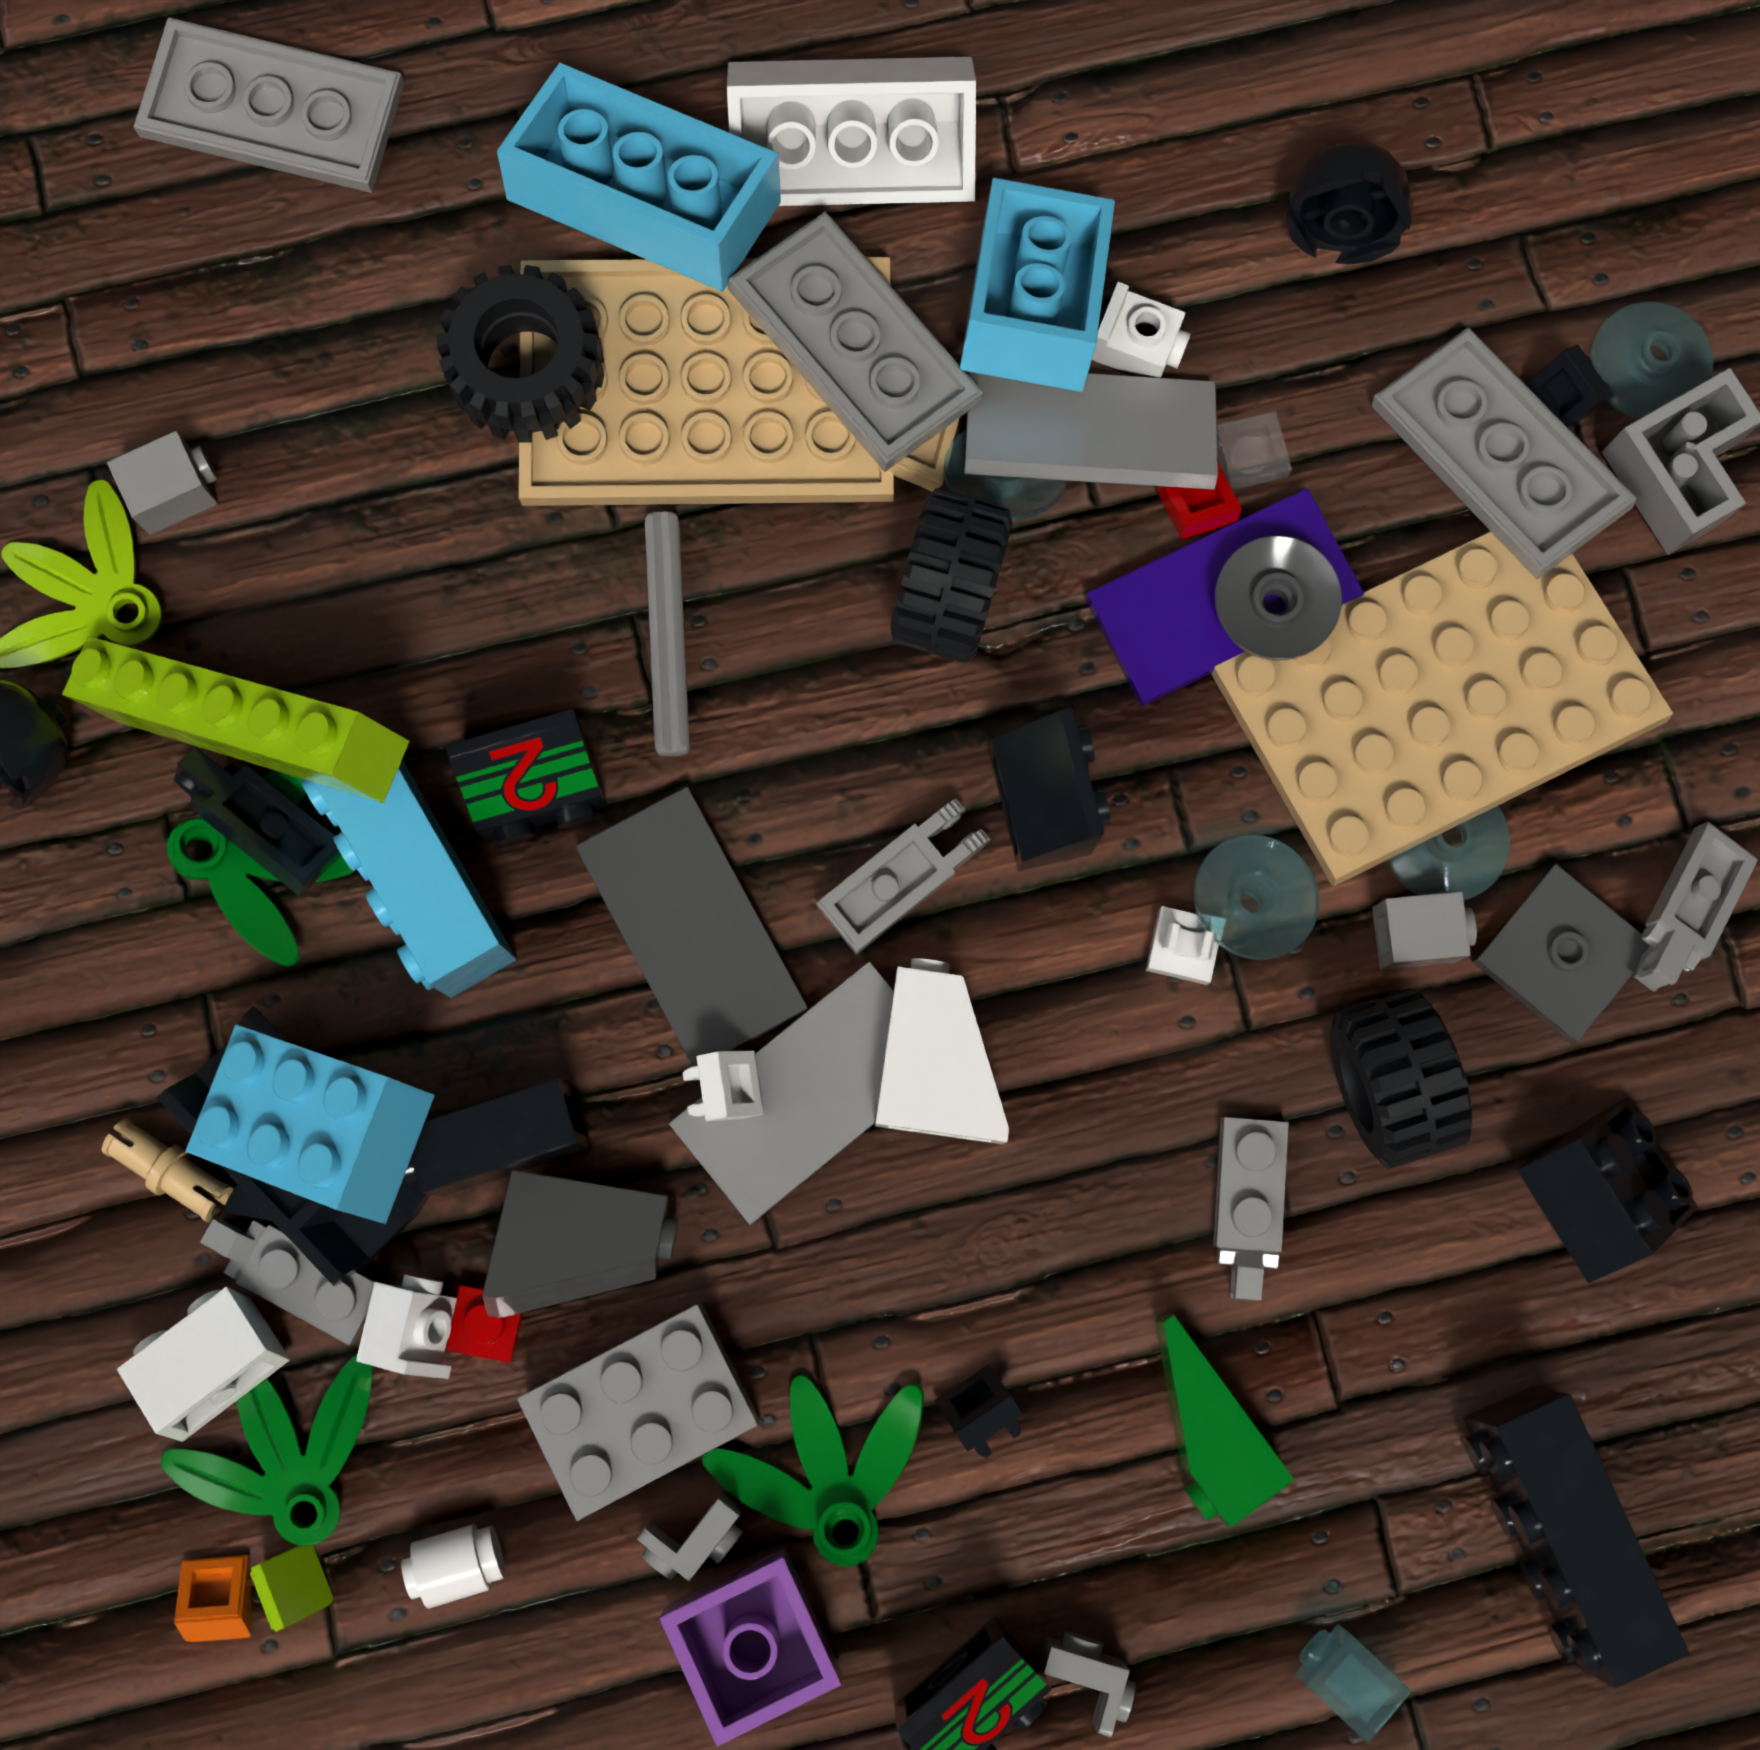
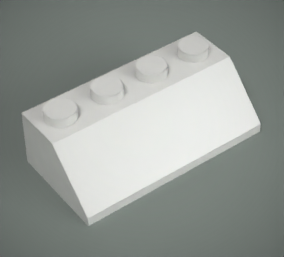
M972 57L728 62L727 100L729 133L779 153L781 196L779 206L975 201L976 77Z

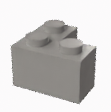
M1728 368L1625 427L1601 452L1620 482L1637 498L1635 502L1636 507L1667 555L1720 526L1746 504L1720 464L1717 456L1738 445L1760 425V412L1731 368Z

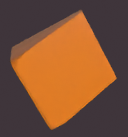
M248 1555L182 1560L174 1624L185 1641L230 1640L249 1638L251 1636V1564Z

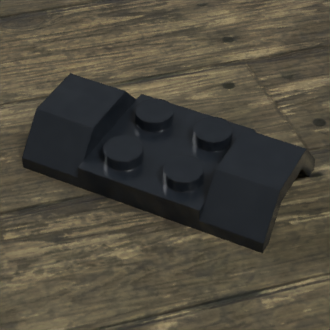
M253 1006L243 1015L239 1026L290 1043L257 1007ZM228 1042L196 1073L166 1088L157 1097L191 1135ZM221 1166L333 1286L339 1285L369 1264L418 1216L431 1196L421 1194L418 1183L410 1186L404 1176L387 1223L384 1224L335 1210Z

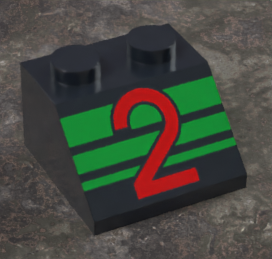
M573 709L445 745L476 832L485 842L495 840L497 846L517 844L534 836L533 828L557 822L559 828L578 826L595 818L594 810L607 807L587 735Z
M994 1616L894 1704L896 1728L902 1738L914 1750H997L993 1742L1013 1725L1017 1731H1021L1042 1714L1048 1705L1043 1697L1052 1689L1047 1678Z

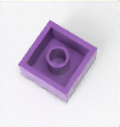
M786 1548L665 1606L659 1617L716 1747L841 1686L842 1670Z

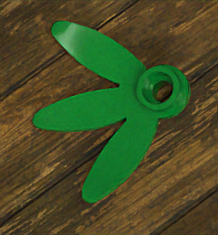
M271 770L262 776L264 780L297 806L308 796L301 783L305 779L276 770ZM201 817L189 818L179 823L172 830L167 841V857L173 869L183 877L191 880H208L211 892L228 922L257 952L284 967L295 965L300 960V951L290 928L272 901L247 876L251 875L271 881H281ZM198 840L207 842L213 850L211 855L204 860L191 858L187 853V848L192 842ZM341 855L315 882L337 879L350 875L354 871L351 870Z
M356 1354L341 1369L326 1392L311 1428L306 1455L302 1454L290 1414L268 1378L237 1400V1408L245 1437L254 1456L265 1471V1475L227 1457L188 1449H169L165 1451L161 1457V1467L182 1489L210 1505L244 1514L273 1515L276 1529L290 1543L299 1546L318 1544L333 1533L340 1520V1499L330 1484L338 1476L347 1461L363 1426L371 1394L373 1366L357 1362ZM308 1501L315 1506L317 1518L314 1523L303 1524L297 1520L294 1509L298 1502Z
M798 1373L790 1381V1419L796 1449L806 1476L812 1486L810 1490L774 1466L738 1452L714 1448L703 1454L702 1463L723 1489L750 1509L780 1523L799 1529L813 1530L815 1547L827 1562L839 1567L856 1566L867 1560L877 1546L879 1526L872 1510L884 1500L893 1488L911 1457L922 1421L924 1391L920 1385L912 1382L905 1385L897 1393L869 1433L861 1450L854 1474L849 1476L845 1448L834 1416L826 1400L812 1380L806 1374ZM851 1522L858 1527L859 1534L854 1543L840 1545L835 1541L834 1532L841 1523Z

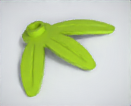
M96 480L89 485L84 503L83 522L85 537L90 555L98 571L96 574H93L65 554L38 544L11 542L3 547L1 551L2 559L19 578L41 593L57 601L74 606L75 610L52 613L35 618L19 625L0 638L1 669L30 667L64 657L82 649L88 636L99 639L105 635L116 644L138 646L153 638L159 630L162 622L161 605L150 590L135 584L136 561L131 527L120 499L106 480ZM125 604H136L139 609L137 618L131 623H120L118 621L119 609Z

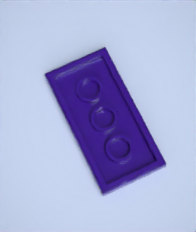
M1308 488L1086 594L1085 600L1141 708L1212 674L1215 666L1246 652L1237 646L1222 628L1216 613L1214 598L1217 579L1224 564L1243 545L1255 539L1268 536H1286L1304 541L1319 550L1333 566L1341 585L1342 605L1364 595ZM1276 595L1264 597L1263 603L1269 612L1274 614L1284 612L1285 604L1280 597Z

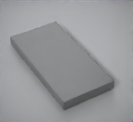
M168 17L133 128L141 138L372 193L405 82L402 74Z
M826 212L728 279V290L884 472L981 402L983 392L965 371L959 370V364Z
M1469 327L1374 395L1371 407L1537 580L1630 511L1637 500L1613 473Z
M969 372V377L980 388L983 395L981 402L967 412L964 474L1215 490L1218 477L1215 381L1088 373L1083 392Z
M870 962L865 964L755 1053L764 1115L745 1119L706 1121L705 1116L689 1115L687 1108L669 1123L749 1225L758 1220L876 1122L894 991ZM702 1097L699 1100H697L694 1104L702 1103Z

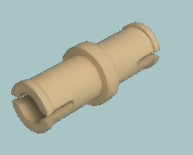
M129 1118L119 1121L113 1129L122 1134L121 1137L131 1143L132 1147H128L108 1133L102 1145V1153L114 1158L146 1180V1188L159 1196L165 1193L201 1216V1219L207 1223L216 1219L222 1212L215 1207L213 1202L202 1196L203 1193L208 1194L226 1207L227 1201L233 1192V1187L229 1184H224L189 1161L190 1154L185 1152L186 1150L179 1145L168 1147L135 1125Z

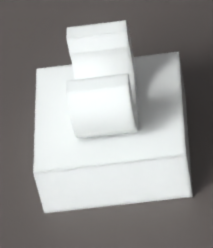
M1161 906L1158 910L1145 971L1208 985L1212 979L1224 921Z
M717 1051L696 1056L698 1066L690 1067L683 1072L684 1081L700 1080L703 1102L700 1104L687 1106L689 1115L705 1116L706 1121L745 1119L764 1115L754 1051Z

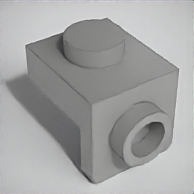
M721 1493L682 1545L678 1544L654 1523L649 1521L637 1537V1540L646 1547L641 1556L650 1566L666 1578L672 1580L679 1573L687 1581H690L708 1556L719 1564L738 1540L743 1531L734 1522L740 1516L742 1508L725 1494Z
M1068 1631L1065 1632L1063 1641L1046 1636L1039 1660L1043 1673L1100 1691L1092 1723L1098 1734L1112 1737L1116 1720L1124 1723L1127 1721L1135 1695L1136 1683L1127 1680L1129 1669L1122 1659L1103 1654L1104 1644L1088 1636Z

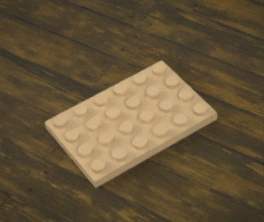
M865 257L890 285V257ZM744 258L735 274L757 258ZM646 259L521 261L520 274L524 273L525 265L536 266L540 268L544 280L548 278L551 272H554L564 278L568 291L575 287L584 297L586 308L592 312L605 361L601 363L604 372L602 388L593 387L597 401L590 411L581 406L579 407L578 413L581 421L570 429L563 422L555 426L558 433L557 437L545 440L543 432L539 431L532 433V443H519V500L522 506L894 501V473L878 469L879 465L731 294L728 290V285L721 292ZM536 332L520 333V378L537 373L549 363L557 347V343L553 339Z
M1491 531L1364 592V595L1343 604L1338 622L1330 636L1322 645L1309 654L1296 659L1275 661L1259 658L1244 652L1214 666L1215 669L1211 674L1332 887L1667 723L1673 715L1672 710L1574 555L1568 556L1537 580Z

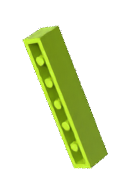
M89 636L73 663L71 675L62 695L118 723L380 803H384L410 742L358 711Z

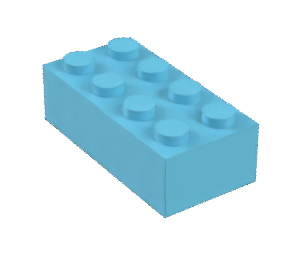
M560 62L497 150L508 201L721 292L724 291L728 285V279L735 274L781 203L779 153Z
M403 759L384 803L312 781L304 780L301 782L309 799L320 815L326 814L335 827L339 825L342 832L334 836L333 840L351 870H358L365 881L370 880L374 888L365 893L367 901L384 927L389 925L396 935L401 934L406 945L397 949V952L406 970L416 983L422 982L428 991L435 988L452 998L517 960Z

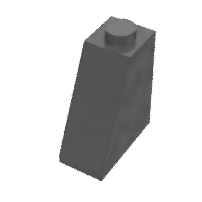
M512 1170L482 1295L487 1315L503 1318L655 1280L657 1278L660 1258L672 1260L679 1221L668 1219V1196Z

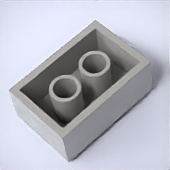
M702 1303L679 1313L517 1398L576 1521L758 1426L761 1420Z

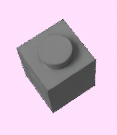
M177 431L107 462L131 517L149 535L218 505L209 486L210 483L218 480L207 454L201 445L191 449Z
M1463 892L1388 898L1372 907L1380 970L1450 964L1471 956L1470 946H1474L1476 943L1477 928L1472 909L1464 908Z

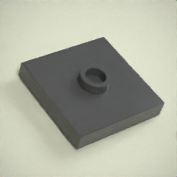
M1554 864L1548 868L1472 963L1564 1039L1573 1044L1582 1038L1636 971L1643 953L1650 945L1641 939L1642 934L1557 864Z

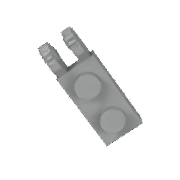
M955 798L919 827L916 823L913 824L816 903L817 908L856 955L953 878L956 873L954 870L966 863L991 840L982 829L977 832H971L945 857L930 842L932 838L953 826L961 818V814L966 809L958 799Z

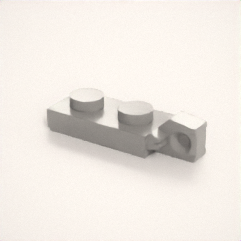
M1710 822L1694 828L1645 924L1647 928L1644 930L1641 939L1649 944L1650 947L1643 953L1633 977L1653 992L1667 984H1676L1682 970L1686 973L1690 970L1693 971L1700 960L1711 956L1758 861L1754 855Z
M1221 1118L1213 1247L1217 1248V1264L1231 1265L1229 1297L1236 1300L1261 1301L1264 1267H1278V1252H1282L1289 1122Z
M213 1219L200 1243L231 1259L224 1273L236 1279V1284L347 1345L355 1344L365 1324L374 1282L378 1281L357 1271L339 1285L333 1286L276 1225L267 1226L257 1220H253L247 1232L224 1219H220V1221Z

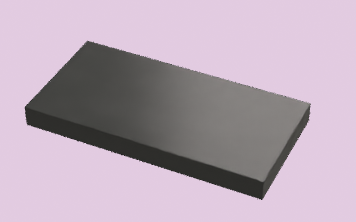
M688 787L575 846L692 1066H698L696 1056L717 1051H734L808 1011L803 998Z

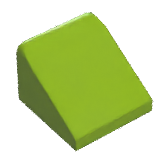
M298 1545L251 1567L250 1575L271 1630L274 1629L275 1632L302 1620L333 1602V1594L314 1545Z

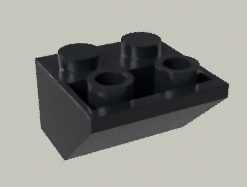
M1068 708L992 738L988 752L1018 872L1091 855L1104 835L1103 826L1110 824L1111 819L1104 789L1102 786L1092 788L1088 772V763L1095 761L1094 748L1088 726L1086 724L1077 726L1073 709Z
M1628 1097L1618 1101L1543 1147L1517 1169L1588 1283L1653 1255L1699 1208L1693 1199V1192L1687 1178L1681 1171L1672 1167L1657 1143V1135L1653 1125L1645 1115L1637 1112Z

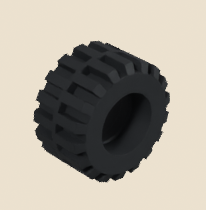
M512 265L498 267L499 277L489 280L484 271L473 277L476 288L471 292H468L461 286L452 296L457 309L445 308L441 316L440 322L445 333H437V349L442 358L439 360L443 374L461 410H466L470 421L480 429L487 424L492 436L505 440L509 431H514L518 443H532V433L539 431L543 432L545 440L557 437L558 433L555 426L565 422L572 429L581 421L578 413L579 407L581 406L590 411L597 401L593 387L602 388L604 372L601 363L605 361L592 312L586 308L584 297L575 287L568 291L564 278L554 272H551L548 278L544 280L539 267L525 265L523 274H515ZM521 332H536L548 336L557 343L552 359L544 368L533 375L522 378H508L488 369L489 359L494 349L500 342L511 335Z
M935 488L927 497L915 532L891 621L890 630L893 643L967 663L973 657L981 639L1013 524L1009 508Z
M1408 988L1337 1011L1333 1014L1330 1029V1047L1340 1090L1361 1139L1368 1150L1384 1167L1388 1169L1395 1168L1467 1144L1471 1137L1472 1104L1465 1072L1457 1049L1443 1020L1431 1003L1418 990Z

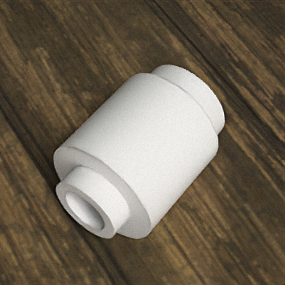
M471 1524L412 1542L410 1546L411 1557L403 1559L401 1562L403 1580L409 1597L412 1600L421 1597L427 1609L491 1590L492 1582L506 1577L501 1545L492 1525L478 1529L475 1524Z

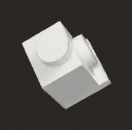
M1117 282L1098 330L1092 360L1136 377L1161 378L1166 365L1178 369L1191 333L1180 329L1186 312L1128 291V285ZM1136 327L1155 335L1143 336L1137 331Z
M404 1274L402 1286L374 1282L356 1361L404 1375L449 1379L452 1366L443 1364L442 1361L451 1332V1322L457 1298L441 1294L442 1281L416 1275Z

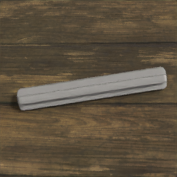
M663 511L646 515L645 540L654 742L658 755L672 757L687 754L690 750L680 529L676 513Z

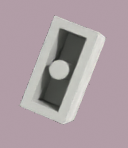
M228 1287L208 1292L199 1297L188 1308V1316L168 1331H159L143 1339L134 1348V1356L117 1368L118 1373L155 1434L183 1442L290 1361V1358L253 1300Z

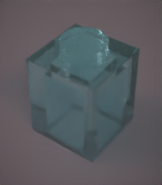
M1338 1624L1330 1633L1326 1630L1318 1632L1300 1653L1299 1661L1303 1665L1295 1675L1367 1743L1412 1692L1355 1637Z

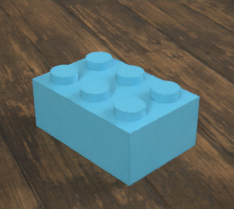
M992 179L959 370L1083 392L1097 342L1115 200L1004 179Z
M235 1024L185 1152L335 1210L386 1224L435 1095L392 1078Z

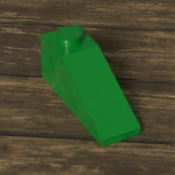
M1165 1313L1155 1320L1181 1467L1192 1481L1183 1490L1207 1522L1217 1515L1221 1522L1232 1528L1295 1479L1173 1314Z

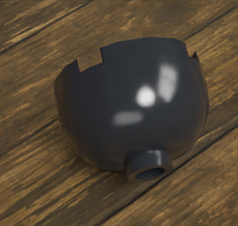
M1349 141L1331 144L1315 152L1297 172L1293 182L1286 219L1291 240L1304 253L1315 258L1317 249L1341 252L1335 262L1338 264L1350 265L1371 262L1392 253L1400 245L1401 234L1406 229L1409 231L1412 223L1413 202L1407 173L1389 151L1371 143Z
M0 680V788L2 782L11 793L16 795L15 798L6 804L13 809L22 810L48 791L57 782L67 761L68 744L61 727L68 720L60 705L48 693L42 692L36 696L22 684Z

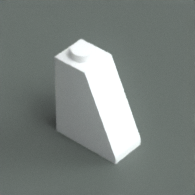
M914 958L911 960L910 968L898 967L896 972L875 1127L1003 1145L1008 1141L1009 1127L964 978L961 975L949 974V963Z

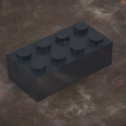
M1532 1386L1463 1417L1470 1435L1463 1438L1466 1452L1478 1473L1481 1475L1488 1473L1498 1495L1497 1498L1491 1500L1494 1514L1508 1537L1516 1535L1526 1557V1560L1519 1563L1521 1573L1537 1600L1544 1598L1555 1622L1548 1625V1631L1556 1650L1564 1662L1567 1664L1573 1662L1586 1675L1591 1674L1616 1689L1690 1655L1571 1394Z

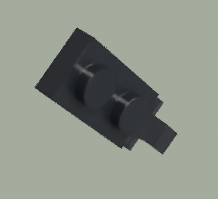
M196 746L178 761L174 782L192 797L189 803L190 806L200 814L199 816L299 897L341 856L333 840L334 835L247 765L239 769L232 764H228L223 769Z

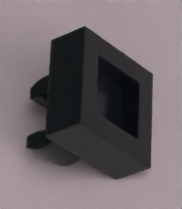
M1578 344L1564 350L1525 383L1569 430L1613 395L1609 384L1604 382L1592 365L1593 361L1591 358L1585 355Z
M989 1364L935 1400L967 1452L975 1448L981 1456L985 1458L990 1456L992 1451L985 1440L1006 1427L1014 1439L1021 1435V1428L1016 1419L1023 1414Z

